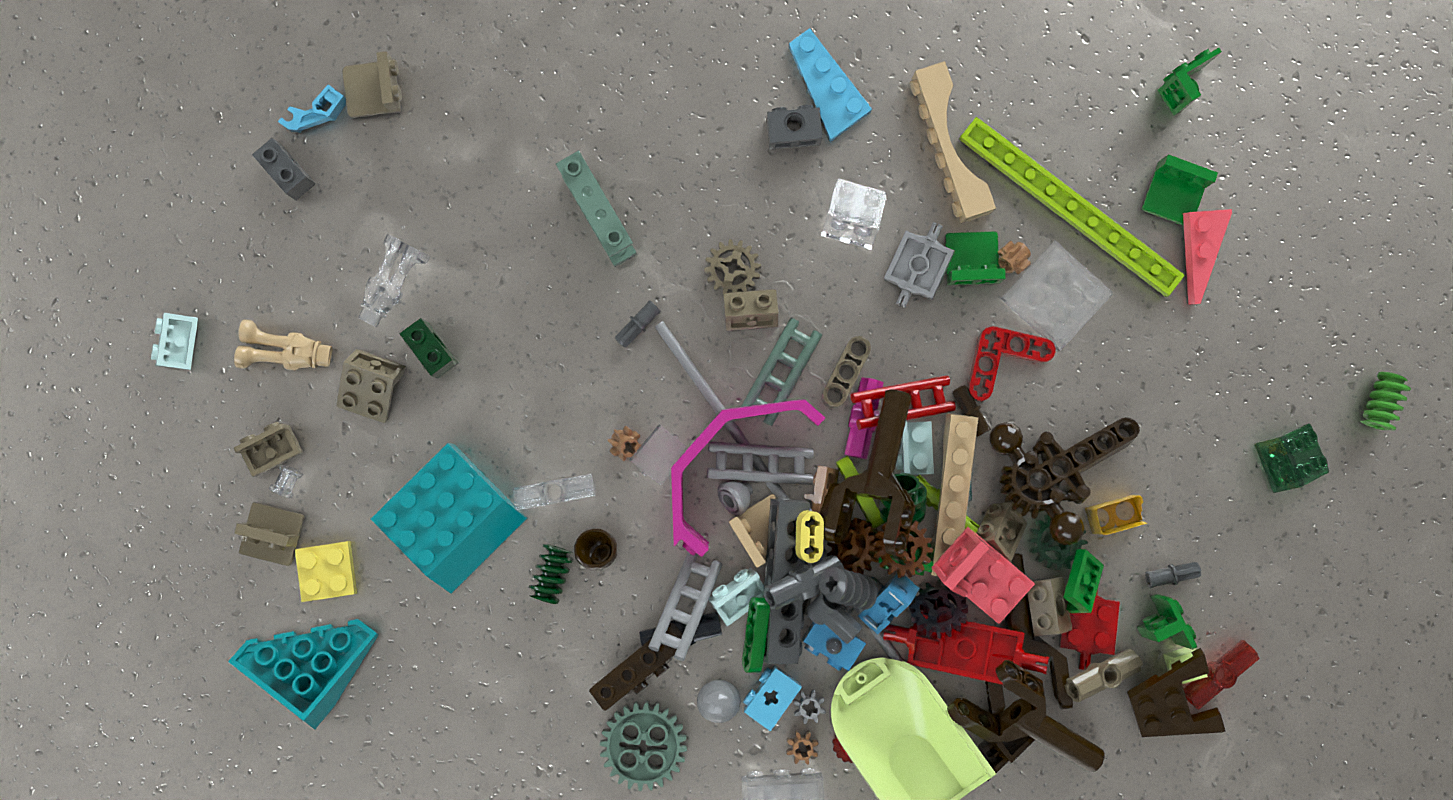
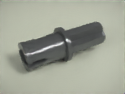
M649 300L634 317H630L629 323L615 336L616 341L623 347H627L642 331L645 332L647 325L661 313L659 308Z
M1197 562L1178 566L1169 564L1168 568L1145 572L1149 588L1171 583L1178 585L1180 581L1201 576V568Z

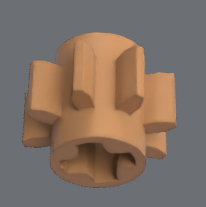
M1009 241L998 251V254L1001 256L998 259V263L1009 274L1015 271L1019 275L1031 264L1028 260L1031 256L1030 250L1021 242L1014 244L1012 241Z
M627 426L623 430L617 431L614 429L611 439H608V442L613 446L609 450L610 453L618 456L623 461L627 457L633 456L635 458L639 448H642V445L637 441L640 438V434L632 431Z
M796 730V737L794 739L787 738V742L792 745V748L787 749L786 753L787 755H795V764L799 760H805V763L809 765V758L811 756L818 757V753L813 750V747L819 744L818 740H810V731H807L805 735H800L799 731ZM798 743H804L806 752L801 753V750L798 749Z

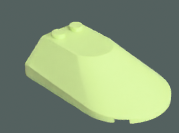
M874 658L854 666L840 680L831 703L832 726L841 746L878 800H960L996 775L964 728L951 719L947 710L948 706L930 681L914 666L904 661Z

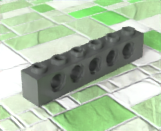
M770 498L764 591L766 586L789 575L791 569L808 564V562L798 558L795 546L797 517L803 511H812L810 502ZM811 518L809 521L805 522V526L808 527V524L811 522ZM793 521L794 530L788 534L787 526ZM789 548H792V556L786 560L785 553ZM795 600L789 603L785 613H781V608L774 610L770 607L763 660L767 664H798L799 656L802 654L800 634L801 629L804 627L802 606L805 600ZM783 629H786V636L782 640H779L780 632Z

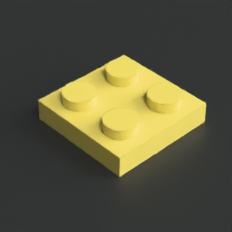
M351 541L295 549L301 602L357 594Z

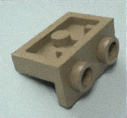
M775 289L724 294L726 331L778 327L779 312Z
M1012 501L990 505L977 531V534L1010 562L1028 524L1018 509L1012 511V506L1014 505Z

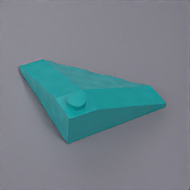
M359 619L348 621V626L333 628L329 624L311 628V633L296 635L292 631L274 635V640L260 643L257 638L246 640L228 662L313 729H316L334 708L377 639L378 634Z

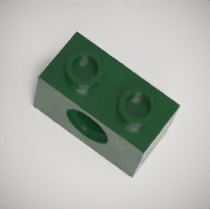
M420 318L399 333L430 376L438 379L458 364V361L426 320Z

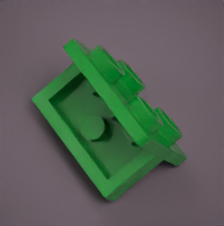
M1158 594L1150 596L1159 616L1153 614L1142 620L1143 624L1137 626L1141 637L1158 643L1171 637L1177 645L1192 650L1197 648L1194 640L1197 638L1192 627L1185 623L1182 617L1184 611L1179 602L1171 597Z

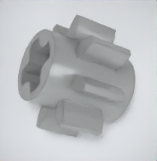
M812 690L807 695L800 691L802 696L800 700H793V704L799 706L794 715L800 716L802 714L804 724L808 722V719H814L818 723L817 716L819 713L826 714L825 709L820 707V704L825 701L824 698L816 699L815 690ZM810 701H813L816 708L806 712L803 705H808Z

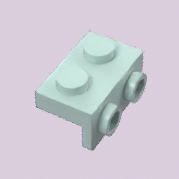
M751 567L748 570L743 569L734 576L733 581L727 585L717 587L712 592V596L709 597V602L727 627L748 612L749 602L752 597H763L764 585L759 579L758 573Z

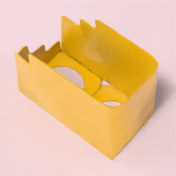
M1130 495L1086 507L1085 511L1092 534L1109 535L1148 524L1140 521L1142 520L1141 504H1143L1141 495ZM1128 502L1133 506L1134 514L1129 520L1118 518L1116 507L1119 503ZM1099 508L1104 509L1109 515V521L1103 527H1100L1097 516Z

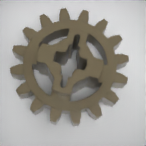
M729 239L728 246H724L722 242H719L718 251L713 248L710 250L713 258L706 257L705 262L710 267L704 268V271L707 274H711L707 278V282L716 283L713 288L715 292L722 288L724 296L728 291H732V293L739 290L746 292L747 286L755 287L752 279L760 278V274L755 272V270L761 268V263L754 262L758 259L759 255L758 253L750 254L752 250L751 245L743 248L742 240L737 245H733L732 239ZM732 252V255L727 258H721L723 254ZM742 255L749 261L750 268L743 264L741 260ZM732 263H736L738 270H735L733 274H730L729 268L726 266H731ZM715 269L723 273V282L716 275ZM740 278L746 279L740 284L733 285L734 281Z

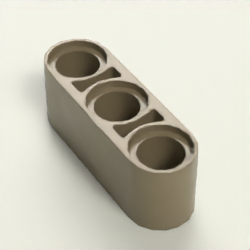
M855 336L845 346L822 391L821 398L825 406L837 408L846 401L871 351V344L865 337ZM853 343L862 344L864 354L861 356L853 354L851 345ZM849 366L853 372L852 378L843 379L839 374L840 367ZM830 389H836L840 392L841 399L838 403L828 400L827 393Z

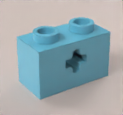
M776 665L772 669L768 667L765 669L758 680L761 682L760 686L756 691L751 689L743 700L745 704L744 713L770 732L802 688L800 682ZM774 690L777 699H769L767 702L765 692L771 693Z

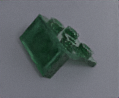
M1310 423L1304 424L1284 435L1261 440L1254 444L1273 493L1300 488L1329 473L1327 459L1321 451L1317 434L1313 431Z

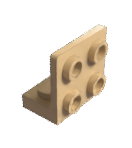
M773 494L748 508L741 516H736L728 521L757 568L766 563L770 498L776 499ZM791 522L787 526L788 534L794 530Z

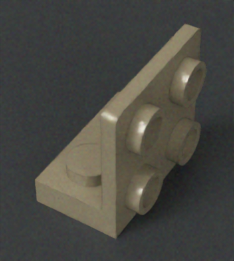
M356 349L343 362L336 406L385 423L388 420L393 388L404 376L406 366Z

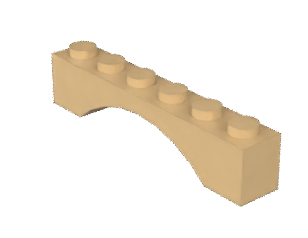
M945 61L916 70L912 81H910L911 91L914 96H918L920 105H918L921 119L927 122L929 128L927 129V137L930 144H934L936 148L935 160L938 168L943 169L946 177L943 179L944 187L947 193L952 195L954 201L952 203V210L955 217H959L961 223L991 214L996 207L988 184L976 177L963 164L950 141L947 128V107L953 83Z
M946 413L940 497L932 541L930 543L931 548L934 549L930 554V559L934 562L933 565L965 530L978 424L977 417ZM933 569L932 572H929L931 575L937 576Z

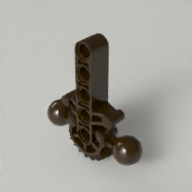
M1124 417L1066 450L1055 441L1050 432L1045 431L1036 441L1032 448L1033 451L1025 453L1021 447L1023 444L1021 429L1009 422L997 424L989 434L991 447L998 454L1008 455L1014 464L1013 466H1003L1001 469L1003 476L999 478V483L1004 484V486L1001 487L1000 493L1008 494L1004 499L1005 503L1013 501L1012 511L1017 510L1019 507L1022 509V516H1026L1028 512H1031L1032 519H1036L1039 512L1046 511L1051 519L1049 524L1051 537L1057 543L1063 545L1077 543L1084 534L1083 521L1076 513L1065 511L1060 505L1061 501L1068 500V502L1073 501L1076 504H1082L1090 496L1091 490L1086 486L1080 474L1128 447L1138 436L1140 427L1134 419ZM1119 429L1127 431L1129 437L1123 436ZM1097 441L1105 443L1107 449L1100 448ZM1038 454H1040L1041 459H1042V462H1043V463L1040 464V465H1039V460H1038V456H1037ZM1075 454L1083 455L1086 462L1079 461ZM1053 466L1060 467L1064 474H1057L1053 470ZM1030 479L1039 480L1042 487L1033 486Z

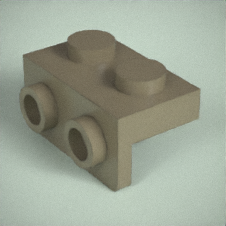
M279 422L269 424L263 428V433L257 436L255 434L248 435L239 440L240 444L233 448L235 453H241L252 477H257L303 453L290 425L279 424Z

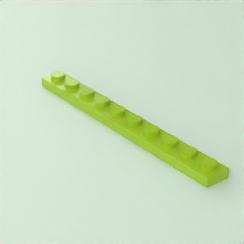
M978 117L974 118L960 136L959 140L1165 297L1170 296L1185 276Z

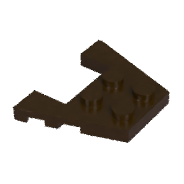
M1201 648L1191 652L1193 656L1186 661L1181 662L1178 660L1171 665L1172 669L1163 675L1158 676L1155 674L1127 691L1141 737L1226 732L1221 713L1217 707L1191 715L1182 682L1210 673L1205 654Z

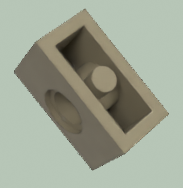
M1064 577L1033 580L1035 585L1027 594L1034 636L1055 635L1071 631L1070 612L1066 610L1068 601L1063 597L1065 593Z

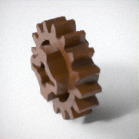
M854 518L850 522L848 535L840 544L827 543L829 547H832V551L828 552L827 556H837L845 570L864 575V570H872L871 562L878 563L879 561L877 558H874L879 549L872 547L874 542L880 541L875 536L878 529L871 527L872 523Z
M915 521L911 525L909 533L911 535H909L906 546L907 551L901 556L887 554L883 541L887 524L885 523L882 526L883 531H878L875 535L880 541L874 542L872 546L879 549V552L874 555V558L882 559L879 567L888 566L887 574L889 575L897 571L898 578L904 577L905 573H907L909 578L913 577L915 570L918 573L922 572L925 569L923 564L927 565L931 562V559L926 555L931 554L934 550L927 547V544L932 541V538L924 537L927 529H917L918 522ZM919 549V556L917 560L914 562V560L916 559L915 552Z

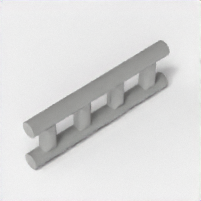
M711 441L708 443V452H716V468L707 469V478L812 485L813 475L804 474L805 458L813 459V448ZM727 453L743 454L742 470L726 469ZM753 455L769 456L768 472L752 471ZM779 457L794 458V473L779 472Z
M689 552L686 555L648 646L654 651H659L661 643L677 650L674 658L680 661H684L722 567V563L713 560L710 567L696 563L697 553L693 556ZM691 572L706 577L701 591L686 586ZM681 595L696 601L691 615L676 609ZM671 619L686 624L681 639L666 633Z

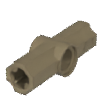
M1127 649L1101 663H1091L1086 670L1066 679V685L1064 686L1067 694L1074 702H1081L1106 688H1117L1122 680L1140 672L1143 663L1141 657L1133 649Z

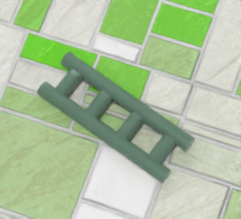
M790 318L741 407L767 404V402L758 398L765 384L779 391L773 403L786 401L819 343L822 334L813 330L809 337L796 330L800 322ZM790 339L804 345L798 359L784 353ZM778 361L792 368L785 382L771 375ZM780 412L767 414L763 422L773 426Z

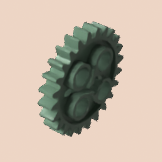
M635 701L633 710L624 705L623 715L618 711L614 713L617 721L611 719L607 721V725L611 730L603 729L602 734L608 738L600 741L601 746L607 747V749L600 753V757H608L603 766L613 767L610 777L616 774L620 775L618 784H621L625 779L628 780V789H631L634 783L638 784L639 791H642L644 784H647L650 791H652L654 782L663 787L664 777L670 781L673 780L671 770L680 772V767L676 762L685 761V757L679 754V752L687 751V746L680 744V742L686 740L687 736L678 734L683 729V724L675 726L674 723L677 715L668 718L669 708L660 712L659 703H656L653 709L649 707L648 701L645 702L643 708H640L638 702ZM628 725H633L638 729L639 734L635 737H628L624 732V728ZM654 727L664 729L665 736L662 739H655L651 735V730ZM641 740H645L646 745L649 746L646 751H641V746H638ZM620 742H625V743H628V744H633L634 746H631V745H630V746L622 747V746H620ZM667 745L668 748L661 749L653 746ZM628 752L633 753L637 761L633 764H626L622 759V755ZM654 754L660 755L663 763L660 766H653L649 762V757Z

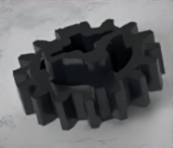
M937 580L935 586H931L929 582H926V589H919L917 596L914 597L909 605V613L911 614V622L917 623L918 631H922L925 628L927 637H930L934 632L937 638L941 639L944 632L951 637L952 629L958 632L961 631V623L967 622L968 605L966 604V597L964 598L953 592L946 585L941 586L940 581ZM921 611H923L924 615L928 616V619L922 615Z

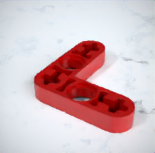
M995 326L985 328L978 337L967 386L971 396L975 401L981 402L992 395L1001 354L1044 363L1054 357L1056 353L1054 343L1046 338ZM991 332L998 339L997 342L992 343L990 351H996L995 354L981 352L982 348H988L989 340L985 339V336H988ZM1014 337L1020 338L1023 341L1024 347L1020 352H1015L1010 347V341ZM1030 341H1033L1031 347L1038 348L1044 344L1048 354L1040 357L1039 351L1031 350L1029 355H1027ZM982 357H988L992 360L993 366L990 371L980 369L979 360ZM976 373L981 376H990V380H983L982 387L986 389V393H982L980 397L977 396V391L973 390L974 386H978L981 377H975Z

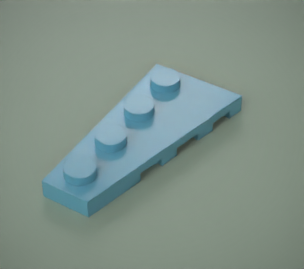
M810 28L789 43V49L806 83L808 93L811 99H813L816 108L820 107L821 123H823L830 142L871 113L872 108Z

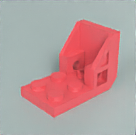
M969 527L962 532L931 567L944 585L962 597L970 599L998 624L1003 621L1035 585L1030 578Z

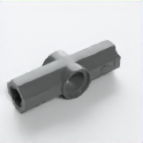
M830 555L812 565L797 566L789 571V576L765 587L763 592L765 600L771 609L777 610L795 600L812 598L820 593L818 586L822 573L830 567L844 569L843 564L838 560L837 556Z

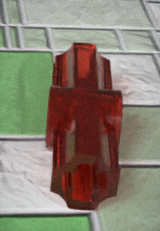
M1240 640L1217 661L1207 663L1210 672L1207 674L1208 677L1192 681L1183 688L1187 701L1195 709H1201L1223 689L1233 687L1237 677L1260 659L1258 653L1245 640ZM1222 668L1224 676L1218 681L1216 674Z

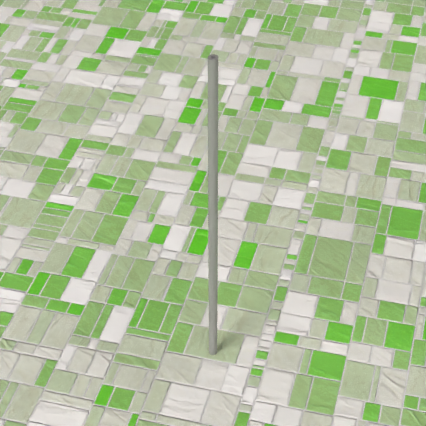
M662 321L655 326L656 330L718 415L722 409H725ZM733 419L724 424L736 443L750 444ZM753 455V467L756 471L768 472V468L759 455ZM765 482L776 499H789L778 483ZM823 547V554H822V557L820 558V560H822V559L828 557V556H827V551L825 550L824 547ZM854 608L859 615L862 609ZM866 625L890 659L904 661L891 641L883 639V630L877 635Z

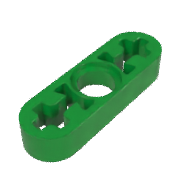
M752 597L749 602L742 655V665L746 673H760L763 667L770 605L765 600V597Z

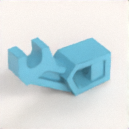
M327 85L312 102V109L304 111L290 106L287 110L293 114V119L288 122L281 117L278 122L291 132L301 133L302 130L331 120L335 121L346 106V98L330 85ZM327 102L332 104L327 112L321 110Z

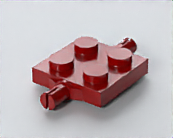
M1098 590L1091 613H1070L1072 630L1060 634L1059 638L1060 648L1072 649L1080 653L1078 669L1086 670L1090 665L1091 655L1099 653L1115 655L1120 601L1107 600L1097 596Z

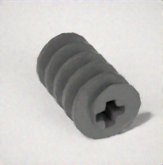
M830 567L822 573L818 587L820 592L832 603L868 610L875 604L878 596V588L874 579L861 573L847 571L838 567Z

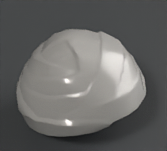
M714 680L707 683L701 688L697 696V707L700 714L706 720L714 723H724L731 720L738 713L741 704L737 688L725 680Z

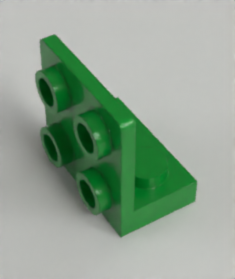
M1220 48L1212 52L1209 49L1204 50L1195 56L1193 61L1188 64L1185 62L1172 70L1173 73L1163 79L1165 83L1158 89V92L1174 116L1201 96L1197 82L1190 78V76L1203 69L1222 52Z
M1168 154L1157 163L1142 205V210L1184 226L1183 213L1197 212L1205 188L1215 183L1218 172Z
M996 231L947 233L945 235V247L955 252L946 271L947 285L999 284L1006 279L1005 268H999L998 233Z

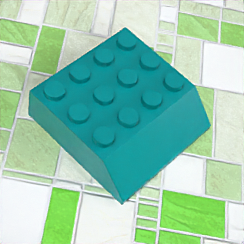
M447 443L371 518L381 531L426 577L451 594L528 519L455 444Z

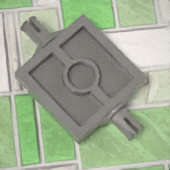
M933 222L927 236H918L905 231L884 277L886 281L897 285L902 290L896 302L897 305L906 308L911 294L921 295L931 300L934 299L955 253L954 250L942 246L937 241L943 228L942 225L938 224L937 226V223Z

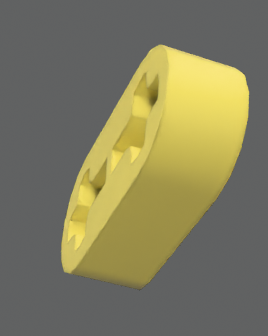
M806 510L801 512L796 520L795 550L799 559L808 563H814L820 560L823 554L824 521L819 513ZM811 518L815 520V524L810 525L809 528L805 526V522ZM809 546L814 547V552L809 554L804 552L805 548H809Z

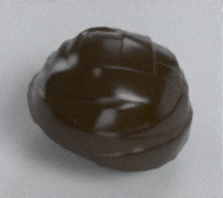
M602 529L587 530L575 542V559L581 566L589 570L607 568L614 562L617 556L616 540L609 532Z

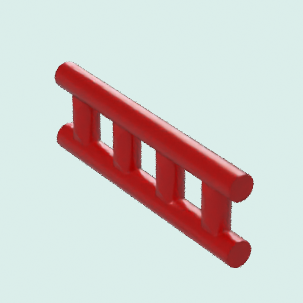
M945 375L851 393L852 403L861 402L864 418L857 419L856 421L858 430L877 427L880 415H874L871 400L884 398L885 391L889 389L903 391L912 396V409H909L906 421L955 411V402H946L943 386L950 385L949 376ZM932 389L935 404L922 407L919 391Z

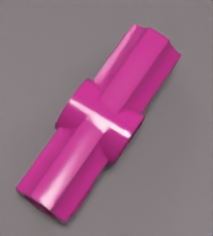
M861 377L857 392L882 388L884 382ZM880 399L871 400L875 416L879 415L880 410H878ZM860 402L853 404L848 423L850 429L844 455L866 460L871 445L872 433L875 432L876 427L858 430L856 421L857 419L864 418Z

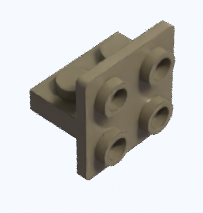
M257 502L252 503L247 523H237L234 534L243 536L239 554L290 566L305 516Z

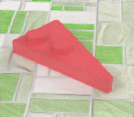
M1232 209L1183 213L1188 305L1201 304L1232 215Z

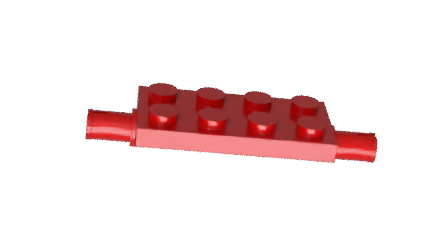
M921 612L922 615H923L926 619H928V616L924 615L923 612ZM967 621L966 623H961L960 632L952 629L951 637L944 632L941 639H938L934 632L930 637H927L925 628L922 631H918L917 623H914L910 628L892 624L885 627V630L895 632V634L884 632L883 639L907 644V647H909L907 663L913 666L1003 685V683L996 674V667L1005 660L1012 661L1025 670L1045 675L1047 673V666L1036 663L1048 665L1049 657L1025 653L1023 649L1025 633Z

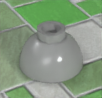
M727 481L718 486V497L721 504L731 514L741 516L750 504V495L753 494L751 485L747 481Z

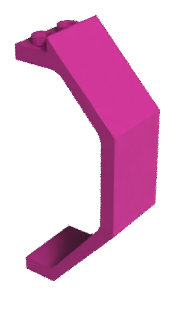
M804 399L722 409L671 467L674 546L682 539V546L690 554L695 556L697 553L701 557L709 549V542L684 519L683 471L726 422L732 419L790 410L800 411L817 426L822 423L825 417Z

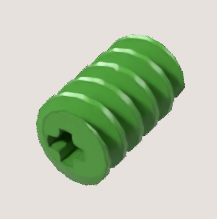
M1378 372L1377 378L1380 381H1376L1373 385L1375 391L1370 393L1372 400L1367 401L1366 404L1369 410L1364 411L1362 414L1366 420H1361V423L1379 430L1395 431L1397 427L1390 424V420L1399 421L1400 417L1393 412L1403 411L1404 407L1397 404V401H1407V397L1402 395L1401 391H1410L1411 388L1404 384L1408 380L1401 375L1390 372Z

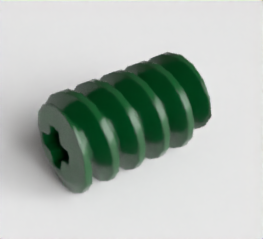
M543 544L542 547L548 551V554L539 555L545 561V564H537L535 566L541 571V574L532 575V578L538 584L529 585L528 588L535 592L534 595L529 596L550 604H558L560 600L554 594H562L563 589L557 584L566 583V578L561 574L570 572V569L564 563L573 562L574 559L568 555V553L573 552L554 545Z

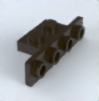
M675 623L669 624L666 633L681 639L683 633ZM650 639L589 689L590 694L604 711L608 710L626 694L634 691L637 695L649 685L647 680L654 674L658 678L670 668L667 664L672 660L671 658L675 655L677 649L661 643L659 651L651 650L648 647Z

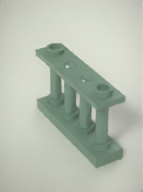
M579 150L557 162L556 166L614 267L636 256L637 252L632 245L631 238Z

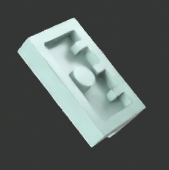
M164 313L162 319L157 318L155 334H160L158 345L153 344L151 360H156L155 366L191 370L198 318Z
M931 421L905 423L900 454H898L896 469L901 470V473L911 475L934 474Z

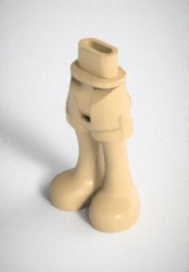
M244 319L240 324L239 339L242 343L283 348V351L259 350L240 345L237 347L234 356L236 368L245 369L255 362L283 364L285 369L294 371L299 368L309 367L317 369L318 365L330 366L332 346L322 345L321 341L306 338L302 333L291 332L288 336L264 333L257 328V325L252 320Z

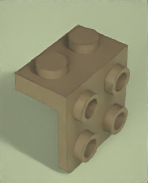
M387 51L376 52L377 62L350 65L343 68L347 113L350 117L357 118L401 112L400 101H402L400 86L397 85L396 77L399 75V68L396 59L393 60Z

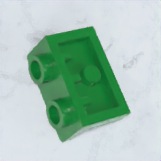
M1077 549L1063 597L1068 601L1066 610L1070 613H1091L1104 564L1086 549Z

